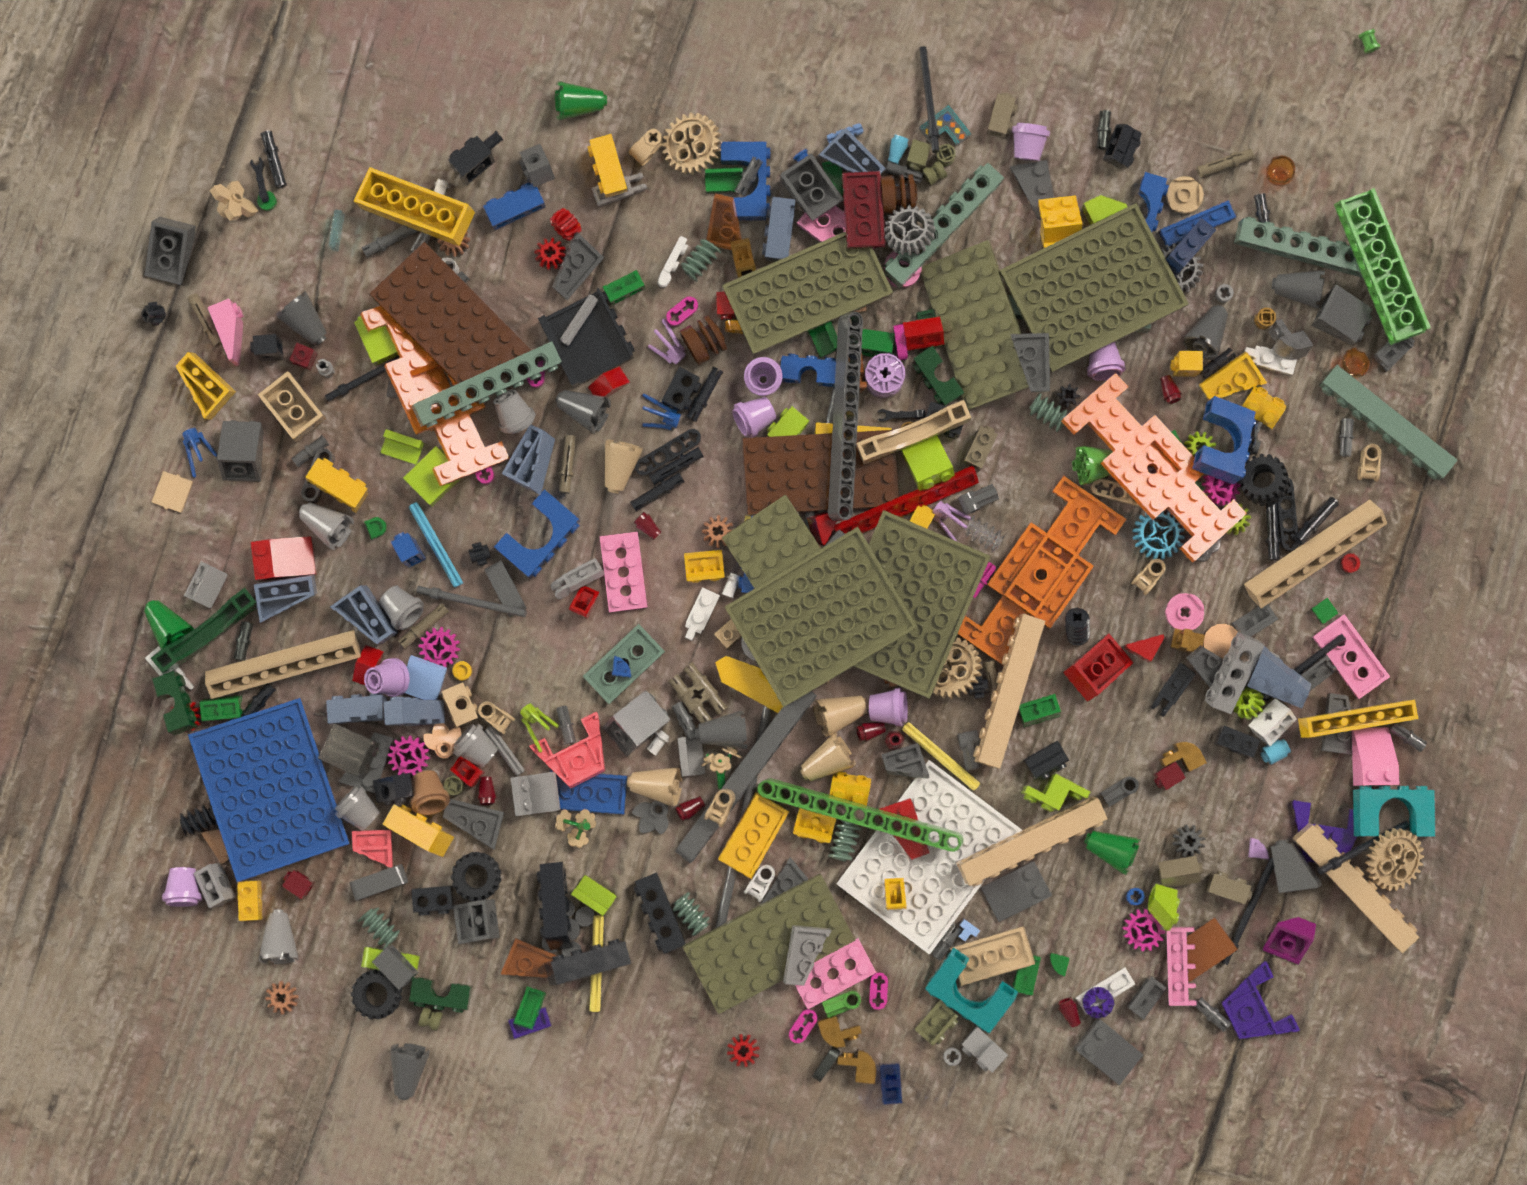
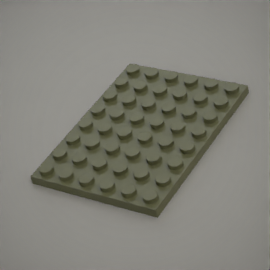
M1137 203L999 271L1031 334L1049 333L1051 373L1189 305Z
M883 510L869 546L918 628L856 664L855 667L930 699L991 556Z
M858 527L725 606L726 611L783 707L798 700L918 628Z

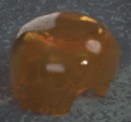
M1283 155L1273 157L1266 168L1267 180L1273 185L1281 187L1289 184L1295 176L1296 167L1294 161L1290 157Z
M1354 347L1347 350L1341 358V368L1353 378H1361L1370 369V361L1365 352L1358 351Z

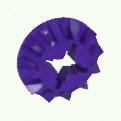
M1094 987L1085 993L1083 1007L1088 1015L1094 1018H1104L1112 1012L1114 999L1107 989ZM1095 995H1096L1100 1000H1102V999L1105 1000V999H1106V1001H1104V1002L1101 1004V1005H1102V1007H1101L1102 1010H1101L1098 1006H1091V1005H1093V1003L1096 1002V999H1095L1096 997H1095Z

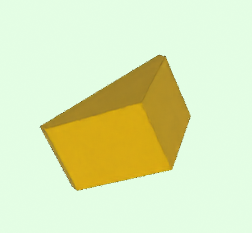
M904 878L884 879L886 909H907Z

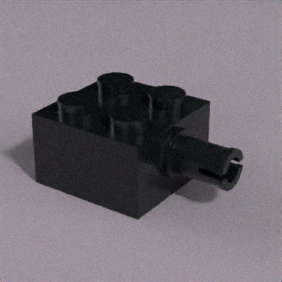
M497 131L484 141L478 136L471 137L464 143V147L460 150L456 149L450 154L448 159L450 166L466 186L495 163L491 150L503 141V138Z

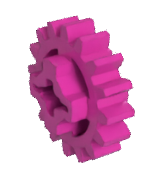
M1209 475L1203 476L1206 480L1205 483H1202V486L1206 488L1203 492L1208 494L1207 497L1214 504L1225 506L1233 499L1236 501L1235 495L1240 494L1237 490L1240 484L1235 483L1233 485Z
M440 627L439 631L436 628H432L433 633L426 631L427 637H421L424 643L418 646L423 648L419 655H425L424 660L443 665L446 668L448 662L453 665L452 659H458L459 657L456 655V652L461 651L456 646L460 644V641L454 640L457 635H450V629L444 632L443 627ZM436 636V640L432 643H429V641ZM445 636L450 639L452 645H447ZM439 643L444 646V650H440V653L435 649L436 646H439ZM428 651L434 653L435 660L429 656ZM447 653H451L448 658L443 660V656H445Z
M410 735L408 740L402 736V742L395 740L396 746H390L393 752L388 754L389 757H392V760L388 763L395 765L392 770L396 771L398 769V775L405 772V774L412 773L414 776L417 774V771H423V766L428 767L425 760L430 759L429 756H426V753L430 750L423 748L425 746L424 742L419 744L420 738L417 737L413 741V737ZM405 744H411L407 749L400 748ZM418 748H419L420 751H421L422 758H419V757H418V754H417ZM402 752L408 754L412 752L411 756H413V758L416 759V761H406L407 757H405V755H403ZM397 755H399L401 759L400 765L397 762ZM412 764L418 765L413 769L407 770V768H409V766Z
M1144 909L1142 914L1140 910H1136V915L1130 913L1131 919L1124 920L1128 925L1122 927L1123 930H1127V933L1123 935V937H1129L1127 944L1134 943L1133 949H1137L1140 946V951H1144L1145 947L1151 951L1152 945L1158 947L1157 941L1164 940L1160 935L1166 932L1161 930L1163 926L1151 913L1148 914L1147 909ZM1146 917L1143 922H1135L1138 918ZM1153 922L1156 925V932L1152 928ZM1136 926H1146V930H1148V932H1150L1151 934L1143 933L1141 935L1142 931ZM1131 928L1135 930V939L1132 936ZM1150 937L1153 939L1148 943H1142L1146 938Z

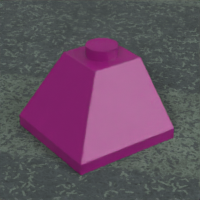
M1300 917L1278 922L1262 950L1299 965L1314 941L1316 924Z

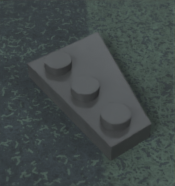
M578 232L573 236L552 285V288L565 300L572 296L604 258Z
M1049 333L1010 334L1030 391L1050 392Z
M1200 645L1186 659L1209 688H1211L1215 674L1223 663V658Z
M1327 693L1325 714L1351 710L1347 695ZM1345 731L1323 735L1321 751L1352 755V732Z
M374 733L339 782L353 787L356 786L357 788L362 786L366 791L375 793L373 780L382 778L388 754L391 750L390 746H392L394 738Z
M791 857L761 904L808 880Z

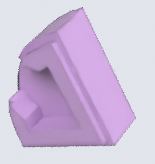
M1250 838L1248 857L1269 859L1265 846L1259 840Z

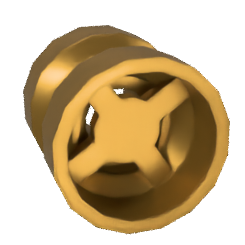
M1271 308L1261 309L1254 317L1255 326L1261 330L1270 328L1276 321V313Z

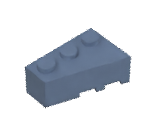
M844 128L817 155L850 173L880 171L882 173L886 169L847 128Z
M772 197V205L767 211V218H770L769 225L765 226L764 236L768 237L767 244L763 243L762 249L765 261L776 262L789 256L795 199Z
M530 425L502 474L514 483L541 495L555 439L544 430Z
M314 574L254 584L260 623L317 594Z
M360 585L330 606V608L337 611L344 619L356 626L359 631L376 644H383L398 634V631L391 625L390 619L367 585Z
M1264 646L1247 687L1302 709L1310 692L1311 684L1295 670L1285 665L1279 657L1274 656Z
M371 693L370 696L362 697V694L351 695V698L343 699V696H332V700H326L328 724L385 720L384 701H387V697L382 694Z
M391 697V701H384L385 725L418 726L445 723L443 700Z

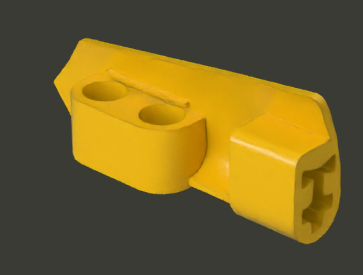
M728 656L715 662L722 683L777 713L783 708L761 668Z

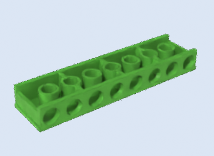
M1375 188L1335 203V209L1390 345L1425 333L1426 330L1431 328Z

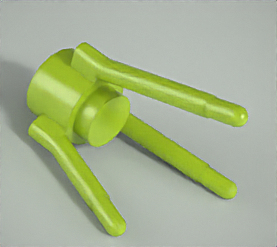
M530 703L521 710L520 714L523 716L521 721L525 724L538 751L542 753L540 744L529 722L533 724L538 721L547 731L550 728L540 716L556 728H559V725L542 713L538 707L535 708Z

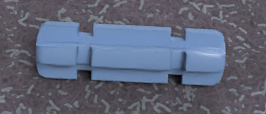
M860 123L853 125L852 128L847 127L853 136L863 133ZM842 130L837 131L836 134L831 133L827 135L828 143H830Z

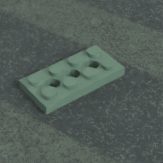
M638 624L583 677L610 704L660 658L665 651ZM635 646L643 647L644 652L641 656L633 654L632 651ZM614 656L629 661L631 678L616 676L612 683L605 681V674L612 672Z

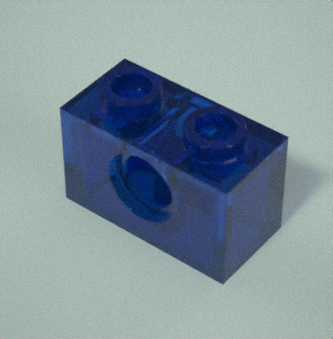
M879 1063L882 1104L903 1103L900 1063Z

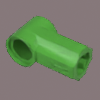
M849 990L844 994L823 1001L822 1004L827 1017L829 1018L857 1008L861 1003V995L856 990ZM854 994L857 996L858 1002L853 1005L849 1004L847 997Z

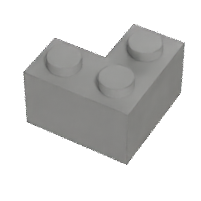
M977 1026L961 1042L964 1046L962 1050L969 1057L973 1054L978 1059L976 1063L985 1072L989 1069L993 1073L1008 1056Z

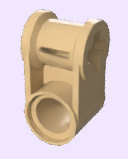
M656 129L648 130L630 148L628 153L644 166L662 146L663 139L661 133ZM651 137L657 138L658 141H657V142H655V141H652V142H651L650 138H651Z
M1370 444L1361 450L1357 473L1358 480L1364 478L1373 479L1375 482L1379 481L1381 449L1378 445ZM1368 449H1372L1375 452L1374 458L1368 457Z
M1160 559L1150 561L1134 578L1131 584L1139 587L1146 596L1165 572V563ZM1153 563L1160 565L1161 570L1159 573H1154L1151 570Z
M483 702L478 708L479 715L503 734L506 733L505 730L509 724L515 721L514 717L491 702ZM485 705H490L493 709L492 714L489 716H485L482 713Z
M730 789L718 791L704 819H710L718 823L719 827L722 828L735 801L734 792ZM722 793H727L729 795L730 799L728 803L722 802Z

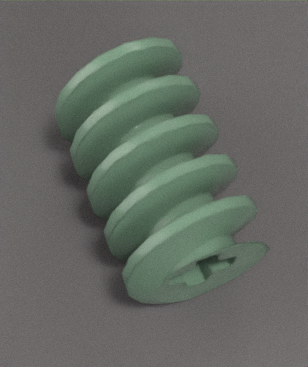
M704 239L700 240L702 246H695L697 252H690L692 258L686 257L687 263H681L683 271L695 282H698L695 277L696 275L703 276L700 271L701 269L708 270L705 264L712 265L710 258L717 259L715 252L721 253L714 244Z
M1039 393L1029 408L1031 409L1030 415L1032 416L1037 413V420L1044 417L1043 424L1050 421L1049 428L1056 425L1055 432H1059L1064 426L1061 421L1066 417L1067 410L1065 409L1060 412V405L1053 408L1054 401L1047 404L1048 397L1041 400V393Z
M840 820L843 824H838L837 827L841 832H835L839 839H833L832 841L837 846L830 847L834 854H828V857L846 862V860L853 859L848 854L855 852L850 847L851 845H857L853 838H859L855 830H861L862 828L859 825Z
M687 892L672 904L675 905L672 911H680L677 917H685L682 923H690L687 929H695L692 936H696L709 925L707 922L710 917L702 918L705 911H697L700 905L693 906L692 904L695 899L688 900L687 898L690 893Z
M379 907L371 908L358 922L364 921L363 928L370 926L367 932L369 934L375 932L373 939L380 938L378 944L382 945L385 943L384 950L398 938L400 930L393 932L392 930L395 925H387L390 919L382 920L384 913L377 915Z

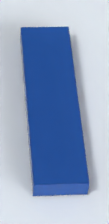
M1229 200L1160 229L1159 233L1165 246L1171 247L1173 243H1180L1201 218L1214 228L1236 219Z

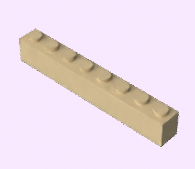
M1368 500L1246 582L1244 585L1249 597L1260 608H1263L1385 526L1387 521L1384 512L1375 503Z
M1021 614L1014 620L1013 628L1015 630L1007 643V646H1009L1008 653H1005L1002 659V665L1004 666L996 679V683H998L997 689L991 695V708L985 714V720L987 721L985 728L982 727L979 734L981 741L974 750V762L995 769L1001 768L1045 624L1044 620L1026 614Z
M355 630L206 671L205 684L211 699L360 658V644Z
M1092 796L956 862L965 884L974 887L983 883V879L987 877L994 878L998 876L1000 871L1004 869L1010 870L1015 868L1017 863L1022 860L1029 861L1039 852L1045 853L1052 849L1051 846L1057 843L1061 845L1068 842V838L1074 835H1083L1086 833V829L1090 827L1096 828L1101 826L1103 821L1107 820V816L1099 798Z
M1308 823L1292 839L1319 867L1328 863L1329 859L1345 854L1344 852L1340 854L1336 850L1338 845L1331 838L1327 840L1322 835L1324 831L1318 824ZM1351 859L1343 863L1340 868L1326 872L1327 876L1401 953H1404L1420 938L1416 934L1418 930L1410 922L1406 924L1402 919L1405 916L1397 908L1393 910L1389 906L1391 901L1384 894L1380 896L1376 892L1378 889L1371 880L1367 882L1362 877L1364 873L1357 866L1352 867L1349 863Z

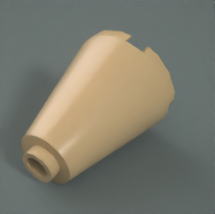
M606 439L605 487L608 488L609 492L619 494V491L624 490L642 454L643 448L621 441L614 443V440Z
M862 696L818 699L814 701L816 704L813 705L818 725L821 724L824 729L821 732L825 737L833 735L867 714V709H869L867 699H863Z
M838 733L831 735L801 764L802 769L800 772L806 780L813 781L850 769L856 765L855 759L851 760L849 757L852 753L841 736L837 738Z
M680 768L633 772L628 777L627 787H630L631 792L669 806H674L678 804L682 788H679V781L682 782V772Z

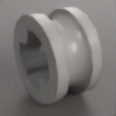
M1227 284L1220 285L1215 292L1216 299L1222 303L1228 302L1234 294L1232 287ZM1222 289L1223 291L1224 289H1226L1228 291L1227 295H1229V297H1221L1222 293L1220 292V290Z
M948 1048L945 1050L943 1058L948 1065L955 1066L961 1061V1053L956 1048ZM951 1051H955V1055L958 1054V1058L954 1059L953 1062H950L949 1058L947 1059V1054H951Z

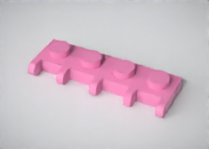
M1172 927L1170 931H1167L1169 1006L1197 1005L1196 1001L1189 1000L1188 988H1196V983H1188V969H1194L1195 964L1187 963V949H1195L1194 944H1187V932H1194V927Z

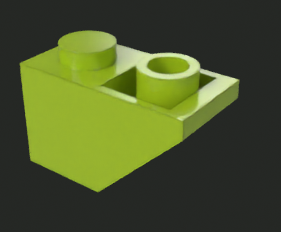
M1100 195L1083 203L1081 208L1089 224L1092 225L1127 208V205Z
M793 406L790 409L785 408L779 416L781 419L778 423L773 422L767 429L769 432L767 437L800 435L808 426L809 420Z
M1155 884L1149 894L1148 911L1165 930L1170 931L1173 924L1176 925L1179 919V913H1177L1180 899L1177 898L1178 890Z

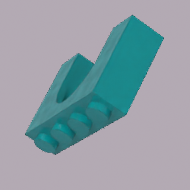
M1360 786V789L1353 790L1354 836H1379L1380 809L1387 800L1396 798L1403 802L1408 809L1410 832L1417 837H1435V790H1428V786H1416V790H1409V786H1397V790H1390V786H1378V789H1372V786Z
M953 947L928 981L925 989L931 996L943 1001L947 1007L959 1012L963 1018L975 1023L980 1030L990 1034L1014 1002L1018 991L1001 981L992 995L986 1000L971 1001L966 999L958 991L956 979L964 970L970 958Z

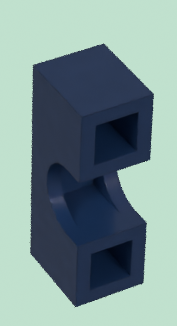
M1203 218L1198 221L1166 258L1169 267L1176 277L1216 231Z

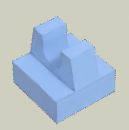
M964 918L959 924L963 928L959 937L964 941L967 940L970 934L976 937L980 932L978 928Z

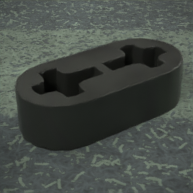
M832 1046L812 1077L821 1082L841 1051Z

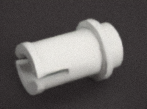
M437 179V182H434V192L444 195L446 189L449 188L447 186L448 182Z
M730 573L729 576L727 575L728 580L722 594L733 598L739 583V577L741 576Z
M662 730L659 733L656 732V737L646 749L657 755L665 742H669V736Z

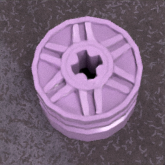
M879 354L874 356L868 362L865 369L864 382L867 383V390L873 396L879 398H889L896 395L904 382L905 368L902 362L894 355ZM884 370H886L888 374L886 378H883V375L880 374L883 373Z

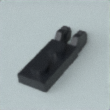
M1179 663L1159 691L1157 698L1150 708L1153 710L1157 708L1159 702L1164 698L1168 701L1160 713L1164 717L1171 706L1175 705L1196 673L1182 663Z

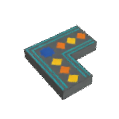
M949 105L935 115L939 135L941 136L943 133H946L956 147L972 135ZM926 121L919 127V130L928 142L931 143V140L928 139L929 124Z

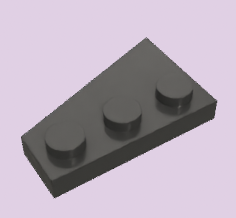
M1047 160L1010 166L1012 174L1017 179L1018 185L1027 197V201L1037 219H1041L1038 200L1054 198Z
M450 799V803L444 810L443 817L495 850L505 812Z

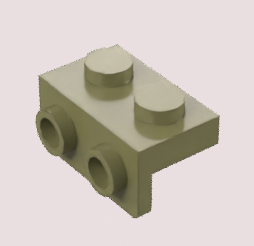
M939 1000L914 1030L932 1046L935 1043L939 1045L945 1038V1031L948 1028L952 1030L958 1023L956 1020L958 1015Z

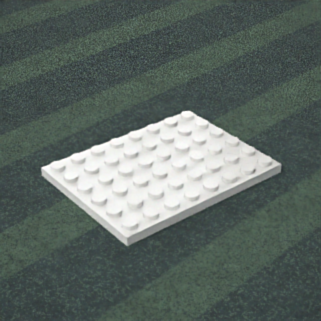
M928 760L926 767L930 778L916 777L898 802L911 798L919 821L960 833L964 839L962 846L957 851L951 852L927 845L929 854L911 860L892 834L876 830L836 884L930 955L982 885L981 883L973 887L972 885L965 884L956 862L1022 830ZM933 831L930 833L932 840H939L940 836L937 832ZM950 837L949 843L952 846H958V840L955 837ZM904 878L907 909H886L884 879Z

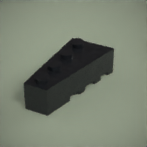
M563 862L539 864L540 871H537L538 883H541V889L538 890L539 901H542L539 915L540 919L543 920V926L540 927L541 937L546 940L550 950L574 948L573 940H571L568 931H572L569 915H567V912L570 911L568 897H565V894H568L566 868Z
M618 938L608 941L607 946L601 947L600 944L590 946V950L585 952L579 949L570 952L571 955L564 957L563 954L552 957V961L544 963L549 985L562 984L631 964L626 942H619Z

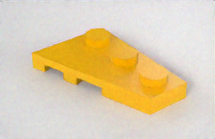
M1244 352L1200 383L1199 386L1208 400H1210L1213 396L1222 398L1241 390L1266 384L1267 382L1249 354Z

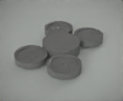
M568 900L570 911L567 912V915L570 918L575 912V906L572 901ZM582 907L576 912V920L570 918L572 931H568L571 940H573L574 948L562 949L564 957L570 956L572 951L581 949V946L574 940L580 934V925L586 927L593 923L595 914L591 908ZM543 938L542 947L545 951L550 953L558 951L550 950L546 940Z

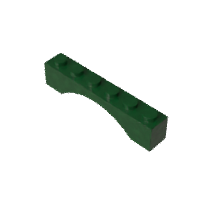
M244 587L204 623L184 637L164 647L152 656L151 660L162 674L176 670L257 609V602Z

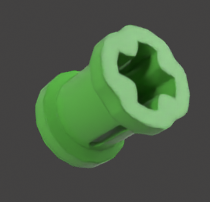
M1375 29L1358 35L1365 47V54L1381 48L1374 35Z

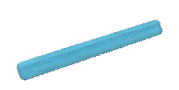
M417 502L411 504L409 509L452 585L455 588L462 585L461 577Z

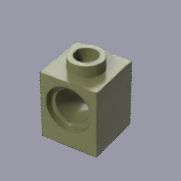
M913 139L906 165L915 171L924 169L931 144Z

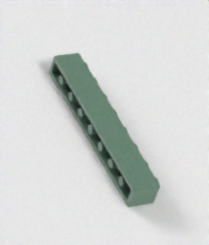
M1338 365L1329 372L1319 385L1326 395H1332L1337 399L1336 402L1341 407H1347L1351 410L1352 415L1356 419H1362L1367 423V427L1370 430L1380 433L1385 442L1394 444L1399 453L1404 456L1408 455L1413 459L1412 463L1419 468L1423 467L1428 471L1427 474L1432 479H1443L1458 461Z

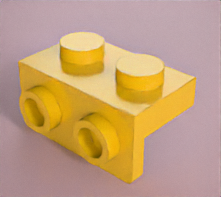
M1256 386L1252 388L1242 404V407L1255 411L1254 418L1263 422L1264 425L1271 429L1274 428L1286 409L1282 399L1274 398L1268 394L1266 389Z
M722 550L684 553L686 581H691L692 583H698L706 579L718 581L725 577Z
M846 772L834 773L829 795L867 806L871 779L863 775H849Z
M799 808L793 834L800 838L815 839L819 843H830L837 818Z

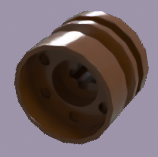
M913 174L907 175V183L904 182V176L900 175L899 184H895L893 175L881 176L883 216H894L893 212L897 207H903L905 210L906 206L910 205L911 209L915 208L917 205V186Z
M708 315L703 317L706 326L700 320L697 321L698 331H695L691 325L679 331L685 345L699 366L710 360L709 350L716 356L719 355L716 346H719L722 352L727 350L722 332Z

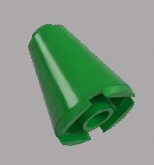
M565 82L556 83L559 86V90H555V110L560 113V116H556L558 120L603 110L604 106H607V95H604L601 90Z
M152 600L146 604L144 613L161 650L194 630L192 625L161 601Z
M1093 831L1092 834H1087L1084 844H1087L1086 849L1120 873L1127 875L1129 870L1126 869H1128L1129 865L1132 866L1139 848L1136 844L1140 843L1141 840L1135 837Z

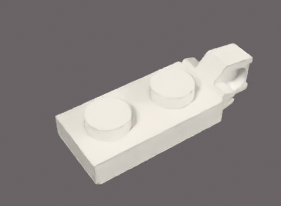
M1256 346L1255 349L1249 347L1244 349V352L1249 354L1256 366L1290 376L1293 375L1297 359L1289 360L1282 358L1273 349Z
M702 587L686 621L685 627L689 628L685 636L686 639L692 641L696 632L701 634L702 630L704 631L720 595Z

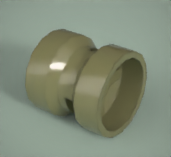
M943 144L939 147L940 151L936 154V161H940L943 167H948L954 162L956 152L950 144Z
M940 161L934 162L931 167L922 169L923 176L930 186L936 184V181L939 179L947 178V173Z
M451 776L445 780L443 787L449 795L457 796L464 791L465 784L459 777Z
M424 1007L418 1026H427L437 1032L443 1013L439 1011L432 1012L430 1008Z

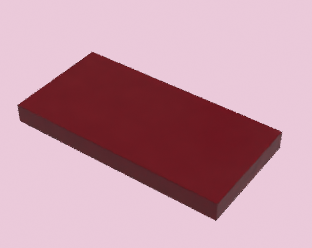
M880 171L842 173L847 249L885 247Z

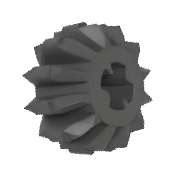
M1184 825V831L1181 828L1177 829L1180 835L1173 834V838L1178 839V842H1172V845H1179L1175 851L1178 853L1183 850V857H1186L1187 853L1190 857L1194 856V852L1200 854L1201 851L1198 847L1205 848V845L1201 844L1200 841H1204L1206 838L1199 837L1202 830L1195 832V825H1192L1190 830L1188 825ZM1187 836L1193 839V843H1190L1191 846L1185 844V839H1188Z

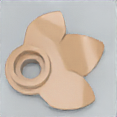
M444 723L435 724L432 734L423 735L424 743L429 749L435 750L438 757L448 758L454 752L453 746L461 736V729L459 727L449 730ZM443 745L447 747V752L445 753L441 751V746Z

